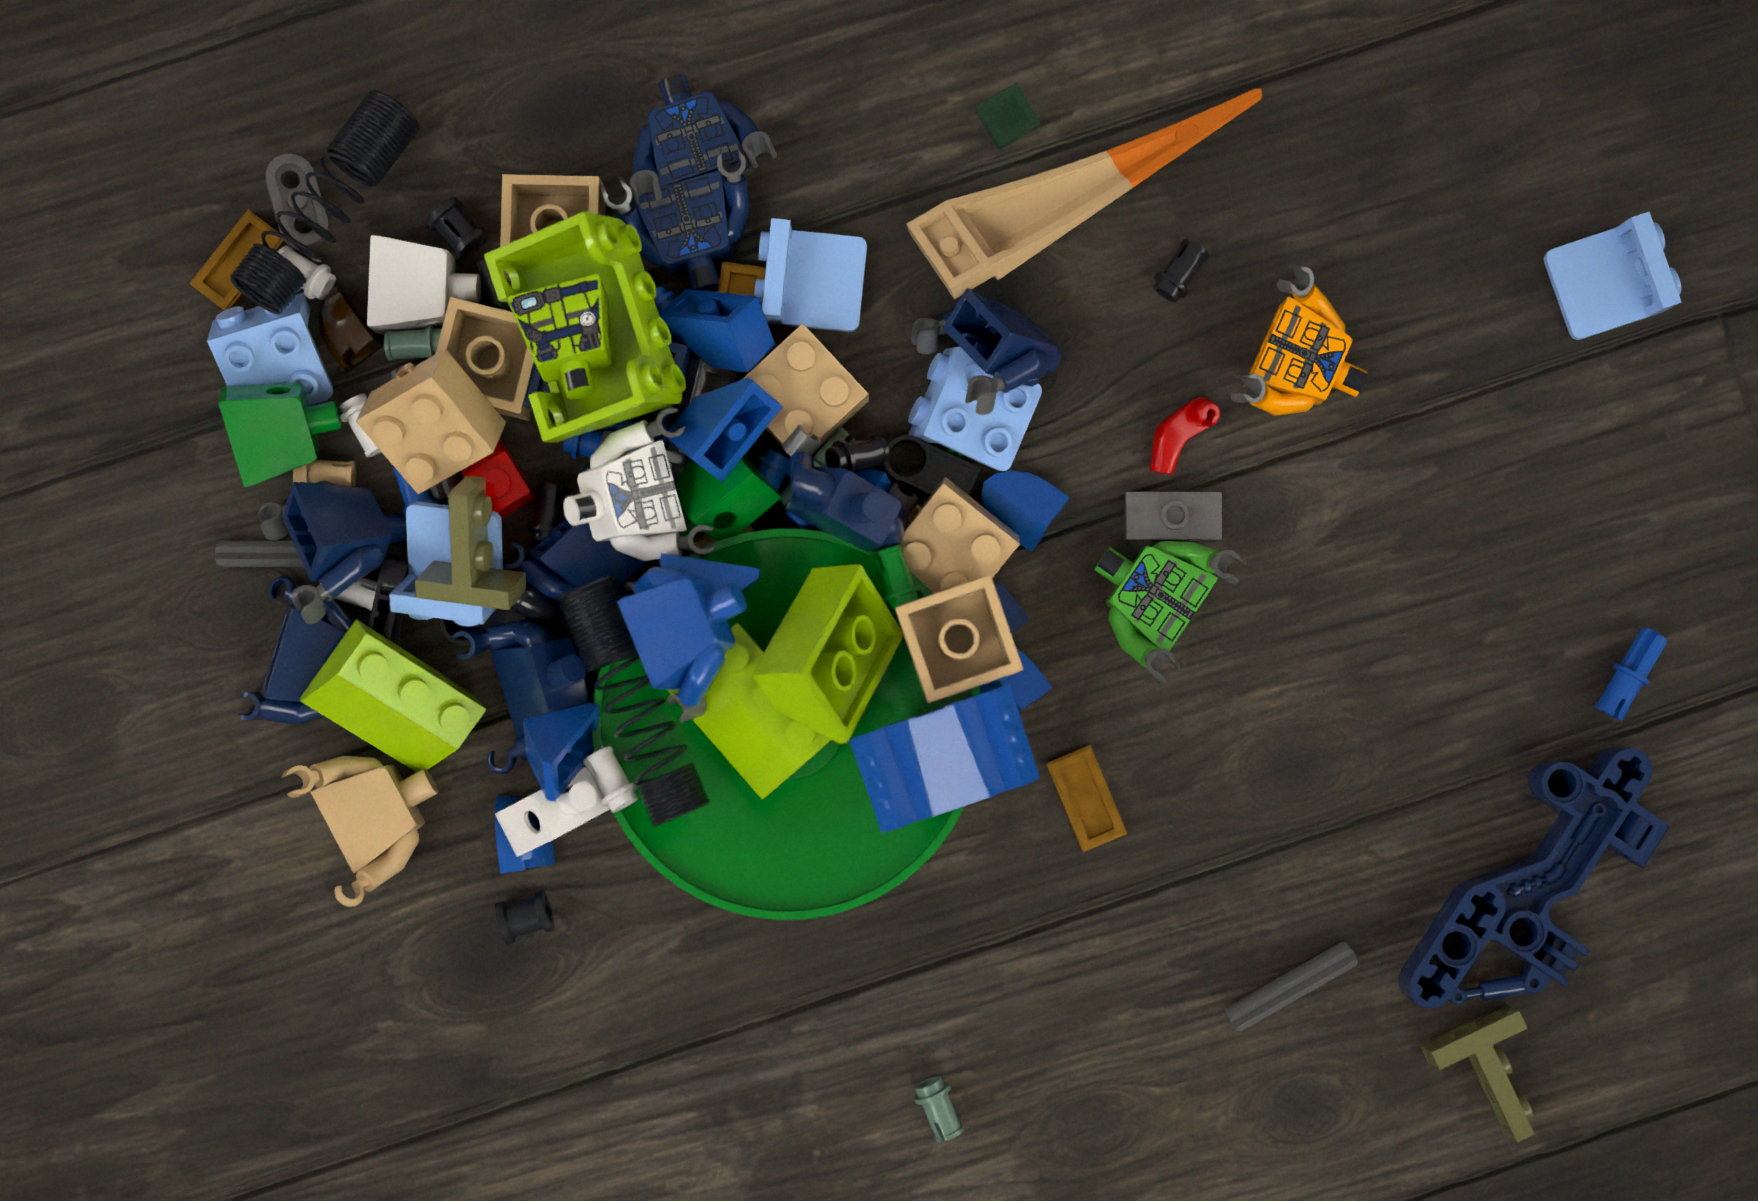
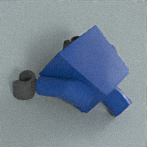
M654 567L648 570L638 581L625 583V590L633 591L634 595L622 598L617 603L652 687L666 690L679 689L678 693L670 695L667 701L670 706L681 705L682 716L679 720L683 723L700 717L705 713L706 701L704 696L725 661V653L735 644V638L727 620L745 611L747 603L743 593L734 583L715 592L708 580L695 578L686 570Z

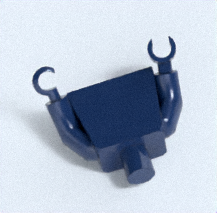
M590 462L584 466L582 472L591 469ZM565 518L529 552L535 559L530 560L528 552L519 543L509 542L508 544L519 551L520 556L518 561L513 564H506L503 561V568L505 570L526 572V582L534 586L546 597L557 600L563 594L577 587L612 575L616 577L615 581H618L619 590L622 591L621 594L625 598L634 595L633 591L625 590V583L638 581L633 574L646 561L616 551L611 541H596L592 537L589 523L572 526Z
M281 576L272 582L269 588V596L272 599H276L278 588L286 583L285 598L289 600V605L292 608L287 607L262 691L243 692L240 697L252 698L255 703V709L252 714L238 713L240 719H265L273 722L298 725L325 717L302 703L299 698L354 623L334 600L328 597L323 600L326 607L324 617L319 622L307 624L301 616L302 609L297 611L292 602L293 593L298 588L294 580L287 576Z
M529 619L490 626L488 632H484L479 627H470L458 631L452 636V638L465 636L471 643L469 651L456 655L459 659H468L482 654L488 646H492L494 649L490 653L517 739L514 740L515 746L507 750L508 762L503 768H498L494 764L495 751L488 753V766L497 774H505L511 771L518 757H521L524 761L528 760L523 719L589 703V695L584 682L587 671L586 666H584L585 662L582 661L580 656L576 655L572 641L568 636L553 637L548 629Z

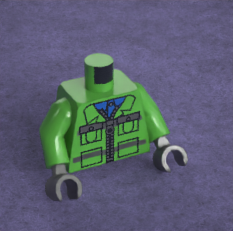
M1160 541L1153 547H1143L1133 562L1112 547H1109L1094 569L1096 572L1117 585L1105 603L1110 608L1108 621L1120 648L1142 666L1147 667L1157 683L1161 685L1167 683L1165 678L1158 672L1163 664L1171 663L1176 669H1180V664L1170 650L1218 580L1213 573H1216L1229 584L1239 582V579L1226 573L1227 567L1232 562L1237 561L1244 565L1247 562L1233 550L1219 552L1194 542Z

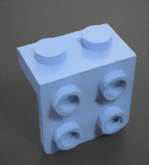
M1650 212L1631 217L1616 228L1553 248L1545 254L1544 263L1567 329L1573 339L1581 340L1662 313L1682 303L1679 296L1681 293L1679 276L1673 268H1669L1663 251L1665 248L1663 231L1659 224L1653 223Z
M771 218L770 232H761L759 244V260L767 261L765 280L756 279L754 296L758 297L767 324L799 327L803 323L807 328L843 332L855 331L860 321L867 253L866 241L856 236L792 230L791 220Z
M304 293L295 295V298L292 299V302L283 311L284 313L280 315L271 313L260 306L244 310L243 307H233L219 313L216 319L212 321L207 342L227 386L297 382L303 385L309 405L331 398L333 385L308 328L310 307Z
M960 346L947 348L943 354L938 353L934 357L929 367L927 379L931 380L925 397L920 396L911 409L908 422L913 425L908 435L916 436L927 443H939L997 471H1006L1013 463L1041 397L1042 388L1040 384H1036L1033 387L1022 384L1008 393L999 391L996 393L993 411L986 415H979L976 413L977 400L968 404L965 403L968 383L972 377L978 375L994 377L986 374Z
M420 501L411 503L406 509L408 575L390 593V612L408 614L411 618L418 620L431 618L454 620L456 624L461 626L484 624L497 608L416 598L415 579L433 561L451 563L449 505ZM492 511L490 521L487 524L488 541L492 542L494 548L493 561L490 568L503 569L502 520L497 512Z

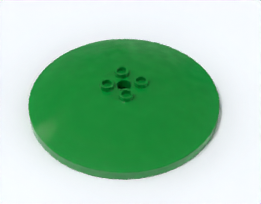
M797 528L747 532L720 540L702 548L715 547L714 551L707 556H697L693 553L687 556L688 558L759 568L762 571L760 582L743 593L747 609L728 619L727 622L730 628L736 623L741 624L764 652L813 568L861 564L881 598L887 596L877 566L871 556L879 551L874 549L866 552L823 531ZM910 572L914 586L920 585L921 591L917 592L919 599L934 595L931 590ZM889 602L885 603L887 608L891 612L892 616L894 617L895 621L900 627L895 610H891ZM903 636L850 739L912 716L980 694V688L976 686L927 703ZM632 658L600 668L597 680ZM641 659L614 674L599 686L647 675ZM643 681L609 690L598 691L595 689L593 704L599 705L600 714L596 732L592 730L594 753L611 746L630 784L634 783L636 777L679 751L676 750L631 762L624 760V756L631 749L667 728L664 727L625 738L613 736L616 729L655 705L617 714L603 712L606 705ZM650 683L621 700L609 710L656 698H668L671 694L666 689L653 688ZM667 701L666 704L620 732H630L669 721L678 722L673 730L643 747L630 757L672 746L687 745V750L683 754L647 775L642 780L658 777L689 763H695L694 767L697 768L696 772L701 777L702 786H705L706 795L711 800L708 805L653 827L651 826L650 818L647 817L649 813H646L647 809L644 808L643 799H640L641 795L638 794L639 790L636 789L635 793L638 796V800L626 808L613 813L626 836L640 854L660 874L680 889L706 903L726 911L750 917L773 920H803L833 915L854 909L877 899L900 885L920 869L938 850L952 831L965 807L963 806L934 817L916 821L902 828L882 833L850 741L848 743H837L833 740L828 742L762 800L693 719L683 723L680 722L679 718L682 716L680 704L670 706Z

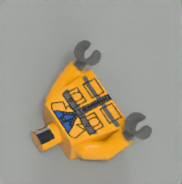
M1289 264L1288 266L1294 272V282L1291 283L1281 279L1277 282L1278 289L1282 292L1293 294L1294 299L1287 297L1279 305L1249 374L1236 375V379H1241L1244 382V394H1231L1233 402L1250 403L1275 416L1306 412L1313 405H1320L1327 399L1332 387L1356 397L1362 389L1368 371L1344 361L1353 339L1345 333V324L1327 297L1314 284V275L1311 269L1295 264Z

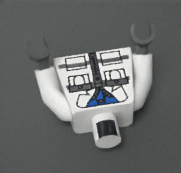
M664 408L656 416V421L647 423L646 420L640 421L611 433L591 456V469L578 474L577 481L581 494L569 496L564 501V514L572 526L589 523L592 537L596 541H611L616 551L642 561L660 559L661 553L682 556V551L691 550L697 556H707L714 551L715 547L699 549L693 543V537L697 533L713 531L707 525L696 526L690 531L689 535L680 536L679 532L685 531L687 528L663 440L654 442V437L661 434L673 438L683 433L685 426L677 428L672 432L665 431L662 427L663 417L668 413L678 411V409Z

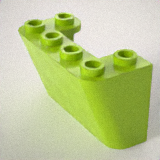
M584 211L484 254L498 301L508 302V296L597 273L600 275L607 294L612 362L607 368L591 371L595 392L585 398L569 399L566 397L561 379L548 382L550 392H535L528 395L543 442H560L678 404L682 400V392L686 389L684 375L679 366L674 363L669 348L671 343L669 328L659 316L654 301L656 297L654 281L649 273L645 271L639 254L642 249L640 237L632 225H626L618 218ZM503 268L509 275L512 287L509 285L505 278ZM548 408L550 409L551 413L553 414V417H554V419H555L556 427L553 425V423H552L551 420H550V417H549V414H548Z

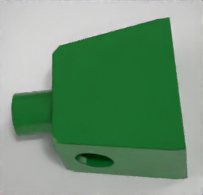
M297 382L222 387L218 400L244 487L255 485L315 461L318 458L320 447L317 434L342 429V421L336 401L309 406L304 387L301 383Z
M746 455L741 458L723 482H720L691 459L674 481L687 530L681 531L679 534L680 536H687L694 527L707 525L713 529L712 532L707 534L717 542L737 536L782 496ZM702 532L697 533L693 537V542L701 535Z

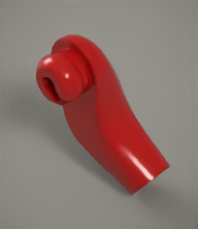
M1203 397L1195 398L1162 420L1157 426L1153 437L1150 472L1174 475L1177 461L1186 442L1210 426H1214L1220 419V409L1215 402Z

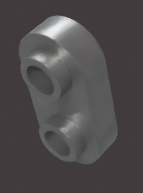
M279 155L267 167L266 186L275 217L279 211L297 213L291 202V194L293 192L304 191L311 193L306 185L305 175L308 172H314L310 163L299 155ZM287 176H293L298 179L299 185L296 188L288 189L282 185L281 181ZM311 176L309 181L313 189L321 197L316 177ZM297 195L295 202L303 214L328 231V218L325 208L314 199ZM288 215L280 217V221L289 234L310 249L318 247L325 240L313 229L306 234L297 232L294 226L302 220ZM283 239L289 246L298 249L293 243Z

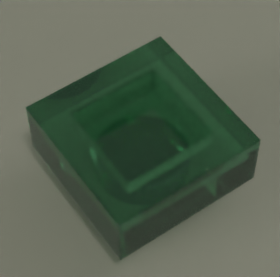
M1017 82L975 107L977 116L999 151L1039 128L1041 124Z

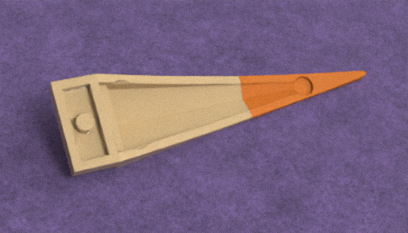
M1253 89L1176 124L1073 163L990 189L946 200L908 222L906 225L909 233L952 297L956 299L963 295L966 288L973 289L992 277H995L997 280L1004 277L1259 102L1262 98V90Z

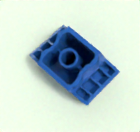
M1010 684L849 739L882 833L902 828L916 821L937 816L1040 779Z

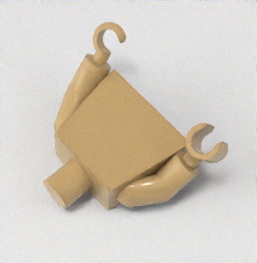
M343 755L312 764L310 769L302 765L294 766L282 774V777L296 774L303 781V786L300 790L298 789L287 794L292 798L304 795L313 786L317 787V789L311 791V794L353 874L356 873L357 880L352 882V888L356 894L355 899L345 897L342 893L341 885L335 887L337 900L347 907L358 905L363 900L364 890L368 892L373 891L404 869L419 842L417 830L425 824L417 805L438 794L436 783L427 769L424 768L403 779L395 765L383 766L374 757Z

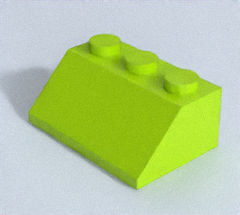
M861 564L813 568L752 676L776 711L837 743H848L904 635Z
M357 619L299 698L305 705L415 772L424 768L430 769L458 750L487 710L472 692Z
M736 623L730 628L735 638V644L725 653V661L704 696L706 711L702 716L693 720L763 800L830 742L831 739L774 709L752 676L764 651L743 626ZM679 689L668 690L671 695L679 691Z

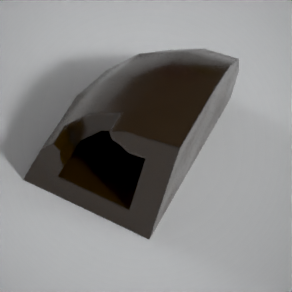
M338 286L331 290L319 313V329L329 353L343 372L347 374L381 349L383 345Z

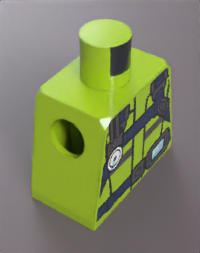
M599 273L508 296V304L543 381L553 382L562 379L566 397L569 399H581L592 395L595 392V386L591 371L607 368L612 362L608 298Z

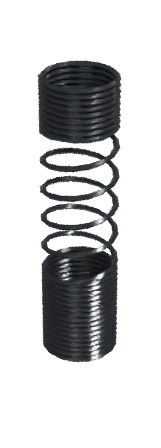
M370 90L326 148L327 153H323L320 156V163L325 174L321 172H308L305 175L306 185L311 193L300 191L291 194V202L297 213L279 211L276 214L277 224L283 233L264 231L261 234L263 244H253V247L250 248V251L247 252V255L244 256V259L235 268L236 270L230 275L232 284L242 294L263 309L277 315L283 314V311L286 310V307L289 306V303L292 302V299L301 290L300 288L306 283L307 278L291 261L270 248L265 237L267 235H274L293 243L312 260L322 262L321 257L289 234L280 221V217L288 215L302 220L331 243L336 242V238L329 231L303 214L295 202V197L302 195L314 199L342 222L351 223L350 218L342 210L317 194L309 178L311 176H319L330 180L349 198L359 204H364V198L357 191L333 177L324 163V158L329 156L339 169L357 182L368 187H377L387 172L390 171V168L393 167L392 165L395 164V161L398 160V157L401 156L403 150L406 149V146L409 145L420 130L414 115L391 96L380 91Z
M611 575L577 587L560 596L557 602L562 607L563 616H566L564 620L569 625L568 629L571 630L570 634H573L572 638L575 639L574 643L579 648L578 652L581 653L580 657H583L582 661L585 662L584 666L587 667V671H594L612 663L632 658L597 680L594 684V689L598 691L609 690L643 681L606 705L603 712L617 714L655 704L617 728L613 736L625 738L667 727L627 752L624 760L628 762L637 761L679 750L644 771L634 780V784L638 785L636 789L639 790L640 799H643L642 803L645 804L644 808L647 809L646 813H649L647 817L652 822L651 826L656 827L708 805L711 800L706 795L705 786H702L703 782L700 781L701 777L696 772L695 763H689L658 777L642 780L647 775L683 754L687 750V745L672 746L630 757L677 726L678 722L669 721L620 733L628 726L666 704L668 698H656L609 710L621 700L651 683L648 675H644L623 682L599 686L614 674L641 659L617 603L624 595L619 590L620 586L617 585L618 581H615L616 577Z

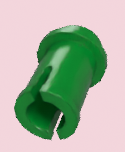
M902 545L893 546L871 555L887 595L882 599L884 603L889 602L892 611L896 607L919 600L917 592L921 591L920 585L914 586L902 552Z

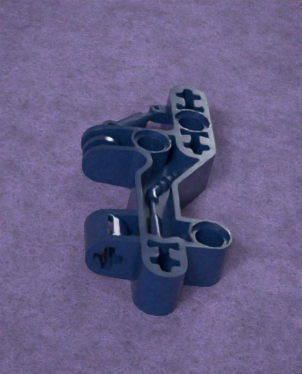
M1608 748L1596 757L1587 773L1569 762L1543 761L1538 763L1529 774V789L1537 800L1559 813V816L1531 857L1463 881L1453 889L1401 969L1399 987L1402 994L1422 1007L1436 1009L1443 1006L1448 1000L1455 1005H1461L1466 999L1481 997L1483 1001L1524 993L1537 994L1543 990L1551 979L1567 987L1569 980L1564 977L1569 969L1576 971L1579 965L1574 960L1578 954L1587 956L1590 950L1551 922L1549 918L1551 906L1556 901L1578 892L1606 848L1626 861L1644 868L1670 828L1660 818L1636 803L1652 776V764L1649 758L1642 751L1635 748ZM1619 761H1625L1623 767L1628 771L1626 778L1621 777L1622 771L1617 767ZM1559 770L1563 774L1565 785L1563 790L1554 796L1548 788V779L1554 771ZM1603 783L1610 784L1608 789L1602 787ZM1474 895L1481 896L1480 900L1485 904L1481 912L1475 910L1476 906L1470 902ZM1458 916L1464 918L1466 922L1474 924L1473 928L1471 929L1457 923ZM1523 918L1527 924L1526 935L1522 940L1513 942L1509 931L1511 924L1516 919ZM1457 931L1461 938L1460 948L1455 954L1446 956L1442 949L1444 937L1450 932ZM1547 933L1553 937L1549 945L1544 943ZM1490 940L1525 962L1519 975L1482 981L1478 983L1476 988L1465 990L1458 988L1475 959ZM1540 949L1543 954L1538 960L1533 954ZM1433 958L1448 966L1445 971L1441 970L1438 966L1430 963V959ZM1421 976L1428 978L1433 984L1429 992L1423 990L1417 984Z

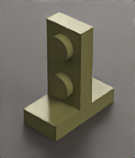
M466 476L448 494L451 563L433 561L415 579L416 598L510 610L526 589V572L490 568L493 561L494 548L492 542L488 541L487 524L492 514V500L489 496H486V478Z
M1505 1004L1421 1044L1420 1047L1428 1063L1439 1070L1468 1057L1503 1133L1518 1143L1535 1135L1528 1119L1534 1117V1114L1524 1094L1520 1090L1515 1092L1507 1075L1513 1073L1507 1056L1499 1046L1494 1048L1493 1045L1528 1028L1520 1011Z

